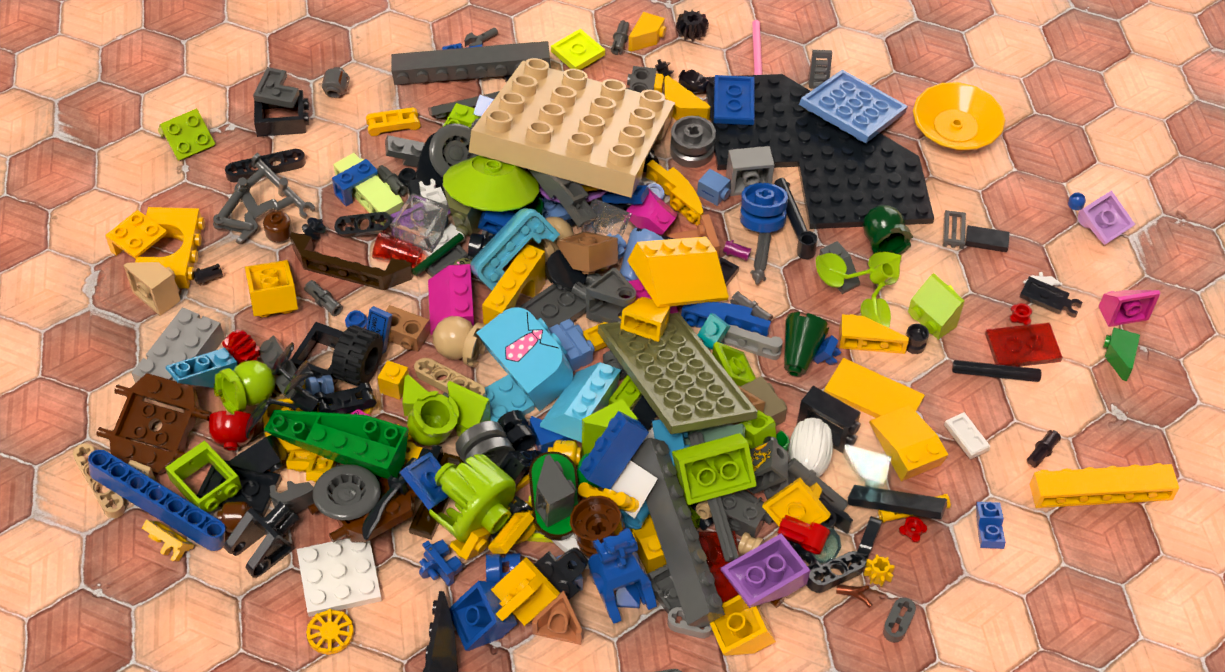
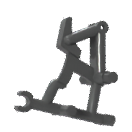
M259 153L252 157L251 166L259 170L247 180L243 177L239 178L235 185L234 193L220 212L213 217L215 229L220 230L223 228L242 233L236 240L238 244L244 243L257 231L258 225L255 219L269 210L275 209L278 211L294 203L299 208V215L304 219L307 218V214L303 211L304 208H309L312 212L315 210V206L311 202L305 203L288 187V180L286 178L280 179L261 160ZM266 176L278 188V194L282 197L285 195L287 197L278 202L275 199H271L257 205L250 193V188L262 177ZM239 202H243L248 210L244 215L245 222L228 218Z

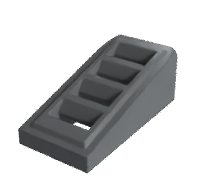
M812 50L808 75L809 88L815 89L830 78L832 50Z

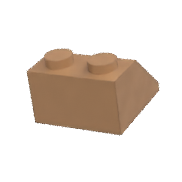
M582 232L556 240V245L571 267L582 271L583 274H594L596 270L609 269V266L618 263V238Z

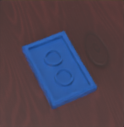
M715 75L714 123L754 125V77Z

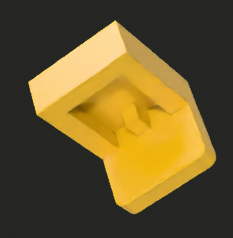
M482 527L472 531L466 543L456 539L449 546L459 557L468 560L478 556L486 549L489 543L487 540L491 533Z

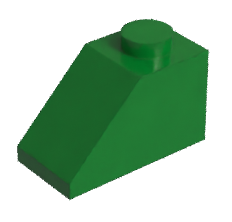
M1114 327L1111 335H1106L1103 347L1106 348L1104 357L1120 378L1127 381L1133 369L1140 335Z

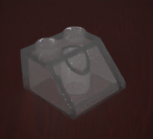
M412 193L390 224L396 240L432 253L443 237L449 207Z

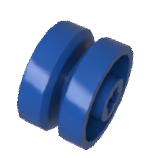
M756 183L744 188L741 196L742 207L740 209V221L743 226L751 231L770 233L781 229L786 223L787 192L783 188L770 183Z

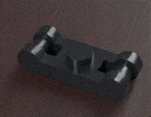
M362 383L357 388L327 394L324 392L314 394V396L319 398L316 410L322 413L346 414L355 410L373 408L377 402L375 396L371 394L372 388L369 383Z

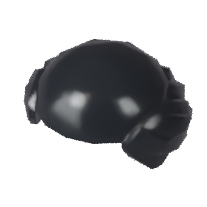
M683 69L678 76L679 84L693 94L704 92L709 82L706 77H703L702 74L693 69L686 72Z

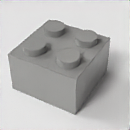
M770 146L728 151L726 178L730 179V196L742 195L744 188L752 184H772L774 161Z

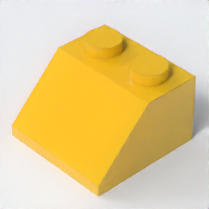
M740 595L722 603L725 615L710 623L724 656L754 654L776 642L760 606L757 605L749 608Z

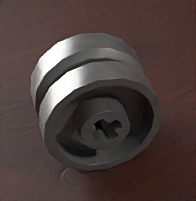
M686 116L677 120L671 128L670 155L673 160L687 168H698L709 163L714 156L716 129L713 124L699 116Z
M485 421L470 427L459 436L455 443V449L465 464H467L465 461L467 458L474 457L475 454H483L499 467L509 451H515L511 442L506 438L507 435L502 426L495 421Z

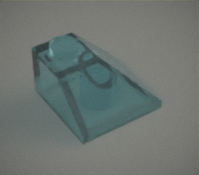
M845 445L843 456L860 481L865 482V486L878 489L879 486L884 487L892 457Z

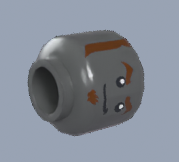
M340 67L328 69L324 74L322 89L327 96L339 98L347 93L350 77Z

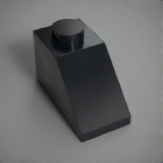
M269 435L229 460V463L233 466L260 473L267 470L273 473L284 466L282 461L287 459L288 455L277 437Z

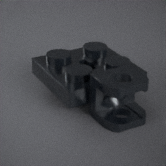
M575 547L565 552L558 560L548 551L533 565L560 593L564 591L569 600L581 589L574 580L584 571L588 560ZM571 560L575 561L577 565H573Z

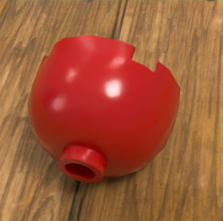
M218 411L210 414L209 434L218 445L224 446L225 450H238V447L246 445L253 438L256 425L250 431L249 439L246 438L245 434L247 421L251 414L241 411H234V415H226L227 411Z

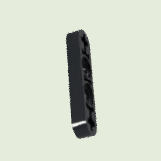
M290 149L261 156V160L275 174L302 168L306 163L305 154L301 149ZM252 158L226 165L225 174L227 180L233 183L238 182L239 178L242 177L247 180L258 171L250 169L252 167ZM273 161H280V162H281V163H280L279 165H277V166L271 165V163H272Z

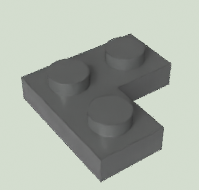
M267 67L253 97L254 101L293 108L300 94L299 88L283 85L287 78L285 70Z

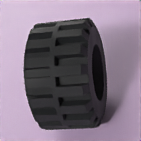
M356 325L349 326L339 338L333 352L331 363L333 377L355 386L369 383L381 361L383 352L382 336L379 333Z

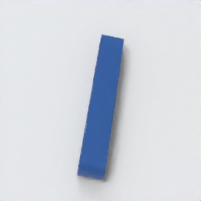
M95 450L88 456L89 473L95 481L210 551H218L224 547L225 525L223 522L107 451Z

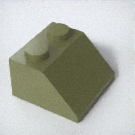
M444 189L456 230L465 236H471L472 233L478 234L480 231L478 224L482 210L461 204L451 198Z

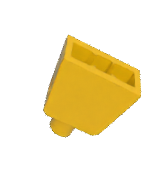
M641 297L622 310L620 329L659 342L668 326L670 306L658 308L652 299Z

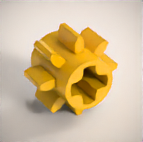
M877 554L873 561L867 559L865 565L867 568H865L864 576L869 577L870 584H879L882 587L885 581H892L895 565H890L888 557H879Z

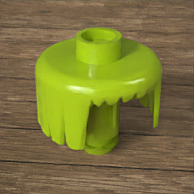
M475 454L474 457H469L465 460L467 464L460 463L457 467L456 464L446 463L438 470L434 477L437 486L442 485L441 490L456 502L455 507L460 512L453 508L446 509L447 516L442 512L437 515L429 509V514L457 540L466 543L472 531L482 527L491 534L497 533L511 516L508 505L513 501L516 493L515 481L483 454Z

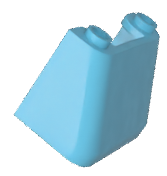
M521 209L472 259L470 263L471 272L492 291L505 273L502 269L531 238L537 243H540L541 239H549L554 242L560 234L536 210Z

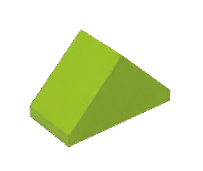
M409 374L404 379L402 403L404 416H408L419 396L428 392Z

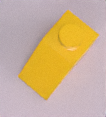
M643 12L629 35L628 51H636L657 45L660 38H664L666 34L665 18Z

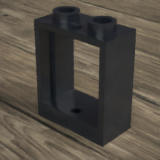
M299 90L300 94L294 107H298V116L265 118V109L289 107L254 101V125L257 137L306 133V125H309V114L305 113V110H309L308 98H304L303 90Z
M315 322L291 358L296 369L306 360L317 342L335 349L343 331ZM310 364V369L313 372V375L310 377L317 379L323 375H330L333 385L336 384L338 379L333 377L331 365L326 370Z
M812 386L801 400L797 424L807 418L821 419L831 429L833 448L844 453L848 446L850 448L853 447L858 438L856 433L861 426L859 422L861 412L819 388Z

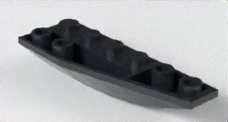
M439 591L438 600L433 601L432 615H434V621L430 622V642L426 647V663L423 672H458L456 641L451 613L444 591Z

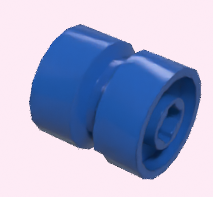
M520 553L506 554L505 557H501L500 554H486V581L498 583L521 562ZM502 566L509 567V572L503 573Z

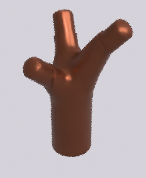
M837 585L836 594L853 596L863 601L869 608L873 606L869 599L863 595L864 591L869 590V585L861 587Z

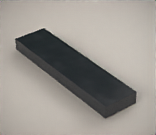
M854 485L848 496V505L940 520L947 507V499Z

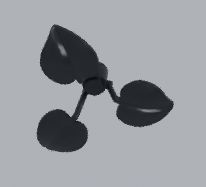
M293 342L279 355L271 370L273 376L279 370L290 381L284 390V395H287L294 389L295 391L290 397L293 403L264 399L254 409L247 421L245 430L247 439L250 437V431L271 404L288 407L294 411L300 408L305 412H312L319 401V398L299 385L302 381L313 375L309 361H304L292 377L284 370V364L294 350Z

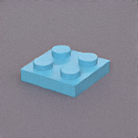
M509 374L485 388L487 398L490 400L491 421L497 422L502 415L512 410H520L524 415L534 410L533 402Z

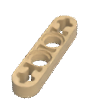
M430 358L419 359L414 364L417 378L447 394V383L452 381L456 384H464L463 387L487 398L483 385ZM440 375H447V378L444 380L436 379Z
M90 444L78 445L73 451V457L103 512L109 518L115 519L122 516L126 510L123 498L110 489L106 493H99L98 489L103 485L88 475L89 464L88 462L86 463L82 454L86 453L89 456L95 449ZM112 499L117 508L113 509L108 500Z

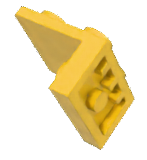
M137 210L105 236L110 251L117 256L122 251H125L136 259L163 238L167 231Z

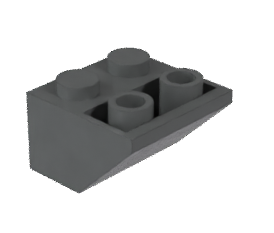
M550 454L545 456L537 483L535 510L548 528L571 515L576 493L574 484L571 480L565 478L560 463L558 461L554 462Z

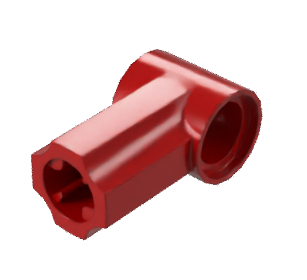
M785 515L780 523L778 535L782 533L786 539L801 544V547L805 550L819 555L827 541L830 530L818 523L812 522L808 524Z

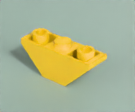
M667 75L664 78L665 100L675 102L672 118L677 121L686 116H699L709 121L711 106Z

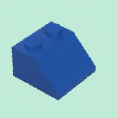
M476 582L449 608L452 621L465 651H470L501 639L517 625L513 613L503 621L496 615L502 606L499 604L501 600L491 591L497 584L495 582Z

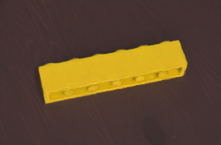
M1161 463L1148 466L1087 467L1077 470L1067 468L1060 471L1040 470L1034 472L1029 484L1035 508L1169 501L1174 499L1179 490L1172 464L1163 465Z

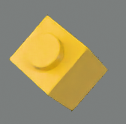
M387 360L377 377L380 393L401 400L404 391V379L409 374L408 367Z

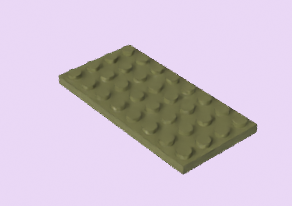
M679 312L669 314L668 326L659 342L620 329L621 321L598 325V334L670 434L723 426L757 418L758 411Z

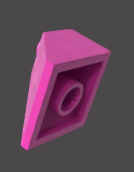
M648 188L649 194L644 202L638 205L631 204L623 216L637 228L648 229L662 235L676 219L678 213Z
M1159 290L1110 291L1103 294L1098 307L1108 327L1149 320L1161 293Z

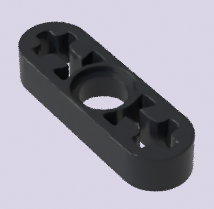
M387 212L341 216L336 220L334 228L343 237L382 234L393 230L395 219ZM365 219H368L369 226L366 229L361 230V222ZM385 219L388 220V222L384 223V226L378 224L380 222H384ZM346 223L351 225L350 227H345V230L342 229Z

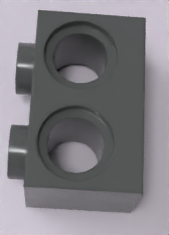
M633 66L632 74H628L627 85L630 88L626 89L640 93L644 90H654L657 68Z

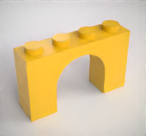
M148 207L146 216L166 229L167 234L164 238H175L182 241L183 244L178 251L169 256L138 257L135 263L159 262L165 268L169 267L176 276L174 278L175 283L179 288L189 289L190 281L194 280L193 272L195 270L193 266L198 261L197 247L201 246L202 239L200 233L205 228V219L201 217L199 208Z
M527 243L523 246L482 304L483 324H488L496 316L502 314L503 311L514 308L520 293L532 298L540 293L546 284L545 251Z

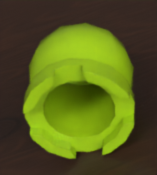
M256 360L242 362L234 370L225 368L215 375L217 393L222 391L223 397L226 400L222 404L231 414H234V411L243 412L246 409V405H259L264 399L267 400L271 397L275 387V378L272 375L271 369L266 364Z
M430 391L419 396L411 412L408 414L407 426L409 435L415 442L423 446L438 445L447 440L457 424L459 417L457 404L450 396L447 398L442 394H438L439 391Z

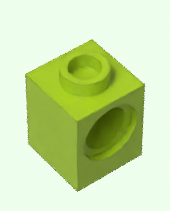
M760 410L757 412L756 419L739 423L745 426V439L748 441L751 449L762 445L765 437L771 436L776 438V423L774 419Z

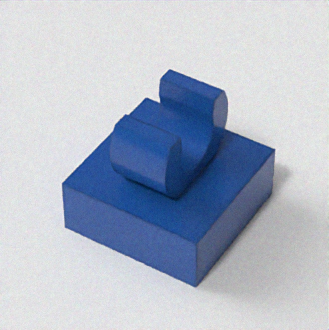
M833 335L824 339L813 360L817 364L824 360L829 365L837 363L833 356L836 357L841 354V350L836 347L839 340Z

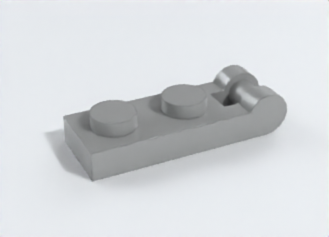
M730 325L731 327L721 341L726 345L771 360L780 358L783 343L780 337L774 336L769 338L757 332L741 329L735 325Z

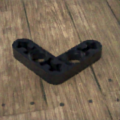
M786 539L801 559L808 562V568L811 571L806 586L813 592L821 593L859 576L865 568L866 558L855 551L848 552L821 565L811 552L801 547V544ZM831 569H838L842 575H835Z

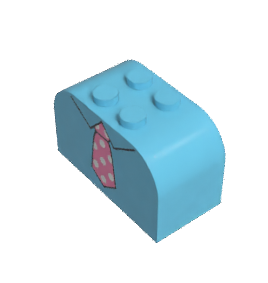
M510 308L496 316L476 333L489 353L505 372L511 376L540 412L570 385L573 379V370L565 356L567 352L561 345V341L554 333H550L548 326L541 318L537 320L524 308Z

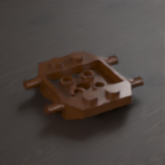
M146 373L130 388L119 384L116 385L117 389L114 390V393L126 396L127 399L114 430L111 431L99 427L98 430L100 432L97 431L96 435L109 439L111 454L126 464L133 460L151 467L153 473L162 475L167 472L165 467L185 454L187 436L194 427L197 418L209 421V416L212 412L200 409L197 392L193 386ZM146 398L160 403H164L170 406L184 409L185 411L184 413H182L179 411L168 409L162 406L145 402L144 399ZM161 421V429L156 432L152 431L153 423Z
M375 475L380 483V500L389 490V485L386 478ZM408 489L405 496L397 492L386 505L378 525L368 540L363 538L362 527L369 513L352 520H337L341 528L329 533V537L333 543L344 536L351 542H367L411 518L415 509L413 504L415 502L414 498L418 496L413 489ZM315 503L308 506L312 515L319 511Z

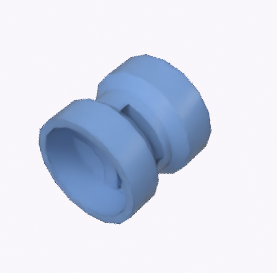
M323 375L317 379L315 377H308L305 380V390L313 395L318 392L332 393L334 392L332 377L330 375Z

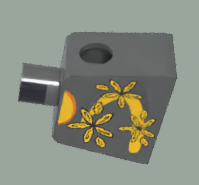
M771 436L765 437L762 445L750 450L757 486L748 488V490L753 494L786 481L788 478V452L778 444L776 438Z

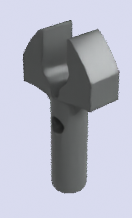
M492 28L478 36H475L472 32L467 34L464 40L465 47L468 45L469 47L483 45L482 42L497 35L498 30Z

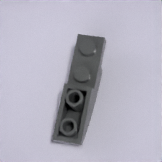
M387 135L385 139L386 156L403 159V165L417 167L424 142Z
M530 170L549 198L557 197L578 227L589 224L597 218V215L586 202V198L589 196L579 183Z

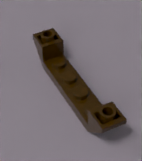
M294 232L290 234L292 248L304 270L380 290L392 288L413 278L412 263L405 260L391 258L386 270H381L380 268L369 267L358 262H350L338 257L323 255L314 251L310 236Z

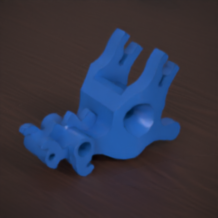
M629 528L623 529V531L619 532L618 536L603 538V543H600L598 539L594 540L593 545L597 553L588 560L590 577L596 585L613 624L622 621L614 591L635 583L642 604H646L648 610L657 607L651 581L640 565L639 556L636 552L638 551V545Z

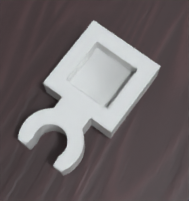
M430 179L431 185L425 186L422 181L419 182L421 200L427 212L447 207L446 197L441 187L436 188L434 179Z

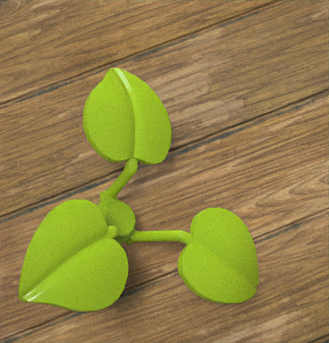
M890 252L875 253L869 258L868 270L849 275L845 274L847 267L840 256L826 253L816 257L817 272L820 278L831 287L839 288L843 286L844 279L870 274V280L879 286L872 294V299H865L860 307L861 315L888 328L890 327V308L884 299H876V296L882 287L893 285L897 282L900 274L901 255Z

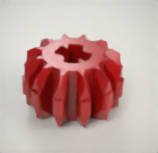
M237 329L232 331L222 342L223 348H226L234 357L237 365L245 361L257 360L261 356L260 348L256 345V341L251 338V335H247L244 330Z

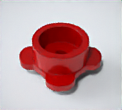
M1019 303L1011 307L1012 315H1010V320L1012 322L1023 323L1024 325L1031 323L1030 315L1033 311L1028 305Z
M912 516L907 517L904 526L899 528V533L909 537L912 542H919L922 533L927 532V526L922 520Z

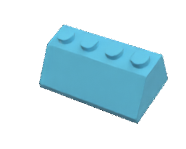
M599 362L577 371L570 385L564 389L540 423V427L582 443V419L605 408L609 404L610 397L618 388L621 370Z

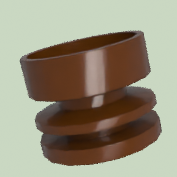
M590 496L580 501L570 515V526L579 549L588 559L597 553L593 545L594 540L598 539L600 543H603V538L618 536L619 532L626 529L617 504L604 496Z

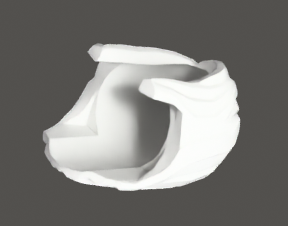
M807 418L804 421H800L794 428L789 444L788 459L790 461L796 458L809 470L813 469L817 477L822 476L831 462L833 454L832 433L828 424L824 423L821 419Z

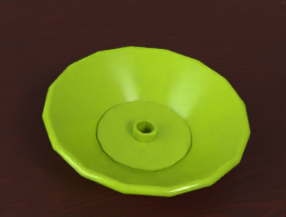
M480 155L451 166L443 175V187L451 198L465 206L482 211L504 212L520 209L532 203L539 194V183L530 171L520 166Z

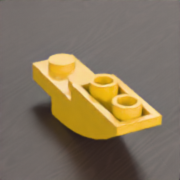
M654 160L650 161L647 164L646 178L662 186L664 193L670 196V205L675 211L680 212L689 222L694 223L696 226L700 224L701 215H703L702 204L689 181L674 167L667 171Z

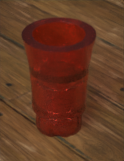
M383 230L378 234L372 252L373 259L389 262L391 258L405 260L412 263V267H416L423 256L421 248L396 238Z

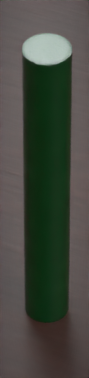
M461 233L455 235L414 267L412 273L415 276L421 274L464 240Z

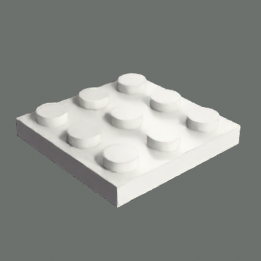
M347 538L337 540L334 543L328 542L297 549L309 617L328 609L339 611L382 601L370 540L367 542H351Z

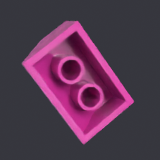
M470 264L448 265L428 280L431 335H433V331L438 323L449 316L463 317L474 326Z

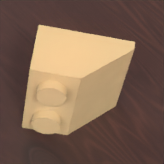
M159 262L126 263L124 265L132 292L159 316L181 301L178 293L180 289L174 279L176 276L169 267L165 268Z

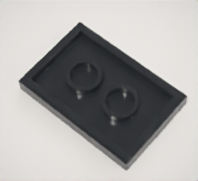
M224 460L238 475L242 489L233 497L227 498L220 503L219 506L223 507L226 502L244 501L261 516H265L272 501L270 486L275 485L277 491L282 480L281 475L269 471L260 473L240 468ZM212 465L197 494L199 499L226 481Z

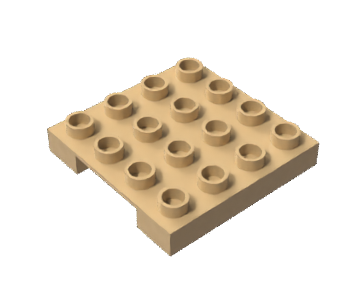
M531 58L521 62L472 128L469 152L631 198L642 178L645 159L656 139L662 141L671 124L675 102L665 100V96L656 90H644L641 93L626 89V85L619 80L607 79L599 82L588 79L587 74L582 70L567 69L563 72L549 68V64L542 59Z

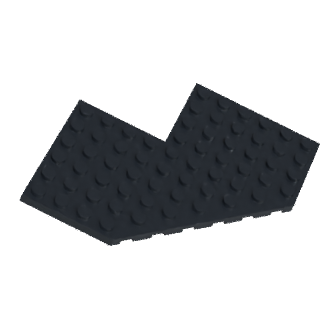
M783 74L742 75L754 77V125L714 123L715 77H706L709 80L705 90L707 104L711 106L709 119L716 129L714 153L717 170L727 169L729 150L770 146L774 168L798 167L809 229L863 227L864 218L867 213L878 205H888L897 208L904 217L905 225L933 224L934 215L920 157L881 133L865 143L848 132L842 131L834 124L823 120V118L813 112L807 111L799 103L801 98L811 91Z

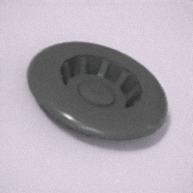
M456 123L445 125L431 139L429 146L430 161L436 172L442 177L451 166L467 160L468 154H470L469 159L478 156L477 154L470 153L466 148V145L469 148L472 130L466 125Z
M352 464L336 466L327 470L319 477L313 489V500L318 510L327 517L336 520L356 519L369 513L377 504L381 494L380 483L371 471L362 466Z

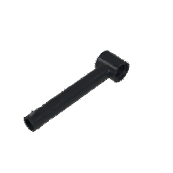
M779 178L775 181L774 185L783 188L788 195L786 213L798 239L797 255L802 259H811L816 254L817 235L807 230L790 191V183L785 178Z

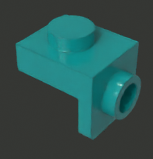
M710 313L697 336L703 340L706 347L713 349L715 342L722 343V339L731 326L716 314Z

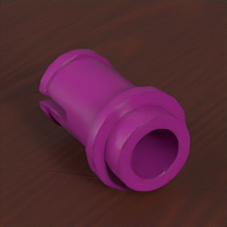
M727 240L723 252L726 253V256L732 255L747 261L751 248L736 244L734 240Z

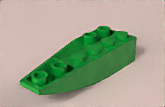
M274 410L264 428L265 432L307 451L344 465L362 466L374 475L386 479L391 475L397 478L405 462L409 429L367 415Z

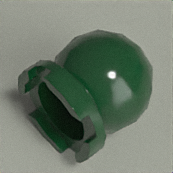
M878 205L870 209L864 218V235L870 241L873 254L890 252L901 255L910 248V240L913 238L910 229L905 226L904 217L897 208L888 205Z

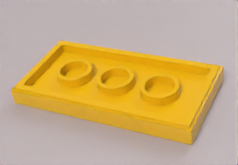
M845 358L841 360L824 389V392L875 418L908 405L917 412L925 396L916 390Z

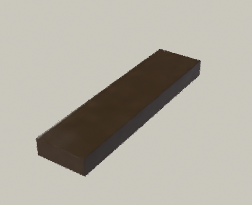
M444 453L439 464L443 466L446 463L456 464L457 467L460 463L464 462L458 456ZM446 498L431 510L437 515L441 512L444 513L451 498ZM421 502L411 523L409 533L432 540L439 523L429 514V510L423 502Z

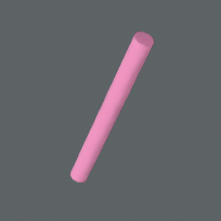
M754 20L752 22L754 75H762L760 21Z

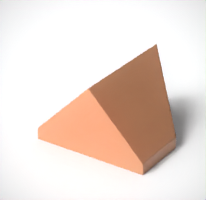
M563 591L533 619L532 632L533 635L581 645L582 628Z

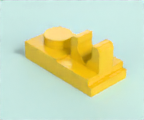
M146 520L142 529L149 533L148 537L159 543L165 542L160 551L161 554L169 555L173 549V556L170 559L172 561H180L184 552L193 549L195 546L159 521Z

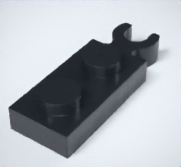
M1030 276L1020 294V298L1055 313L1061 314L1062 310H1065L1071 317H1076L1078 311L1073 310L1072 306L1081 308L1083 303L1079 299H1068L1070 293Z

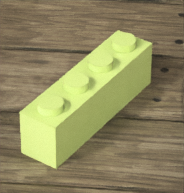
M352 153L334 163L335 176L364 159H360L355 153ZM378 174L352 188V196L369 213L387 212L388 214H393L403 210L404 202L399 195H395L391 191L390 186L379 179ZM384 220V222H380L379 224H381L382 226H384V223H386V220Z

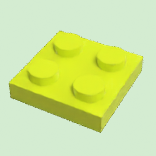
M582 29L551 45V52L570 69L581 70L605 56V49Z

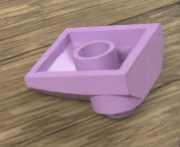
M1112 190L1078 213L1079 223L1085 228H1090L1104 245L1136 225Z

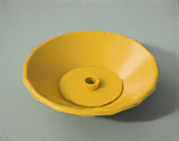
M961 82L940 83L927 88L916 98L913 108L915 123L927 138L940 146L956 150H975L992 144L1002 134L1005 124L1002 106L991 94L977 86Z

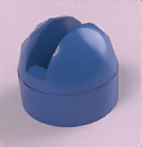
M1080 192L1073 193L1068 200V206L1073 210H1082L1086 203L1085 196Z

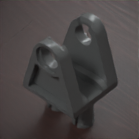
M612 268L603 276L596 272L589 274L586 282L590 286L587 287L581 282H577L572 288V294L583 299L586 303V318L600 323L621 321L619 316H622V310L629 306L630 303L636 301V290L616 268ZM621 295H629L630 298L625 299Z

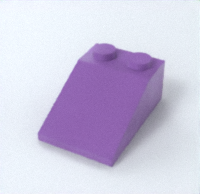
M782 533L721 567L723 574L749 608L788 596L807 585L811 571Z

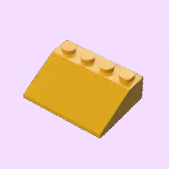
M707 237L637 242L627 260L658 308L726 301L729 298L717 251Z

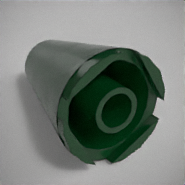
M793 312L788 314L785 320L784 368L791 376L799 377L807 372L829 331V327L827 328L828 323L824 319L807 313L805 317L799 316L800 312Z

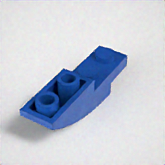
M705 302L683 306L681 316L689 326L702 328L710 313L716 314L729 325L757 332L766 337L769 336L771 325L769 320L752 316L753 308L730 303Z

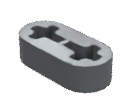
M899 598L894 603L883 628V635L888 641L895 643L900 642L904 638L916 611V606L909 598ZM903 607L908 608L903 617L899 616ZM895 623L900 624L898 631L892 633L891 630Z

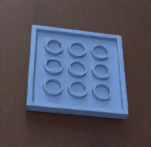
M844 70L839 71L803 96L799 103L807 111L813 112L823 118V120L834 124L842 131L848 132L865 143L905 114L908 108L907 105Z

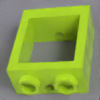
M205 440L165 467L169 480L190 503L207 513L215 510L220 503L227 498L233 497L242 489L238 475ZM210 462L226 481L199 499L183 480Z

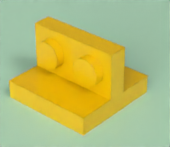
M801 478L795 480L762 505L778 526H780L785 515L808 524L812 522L821 524L831 515L819 500L823 489L817 482L809 487Z
M527 557L491 589L501 600L499 604L502 607L496 613L500 620L503 621L513 613L524 626L560 594Z

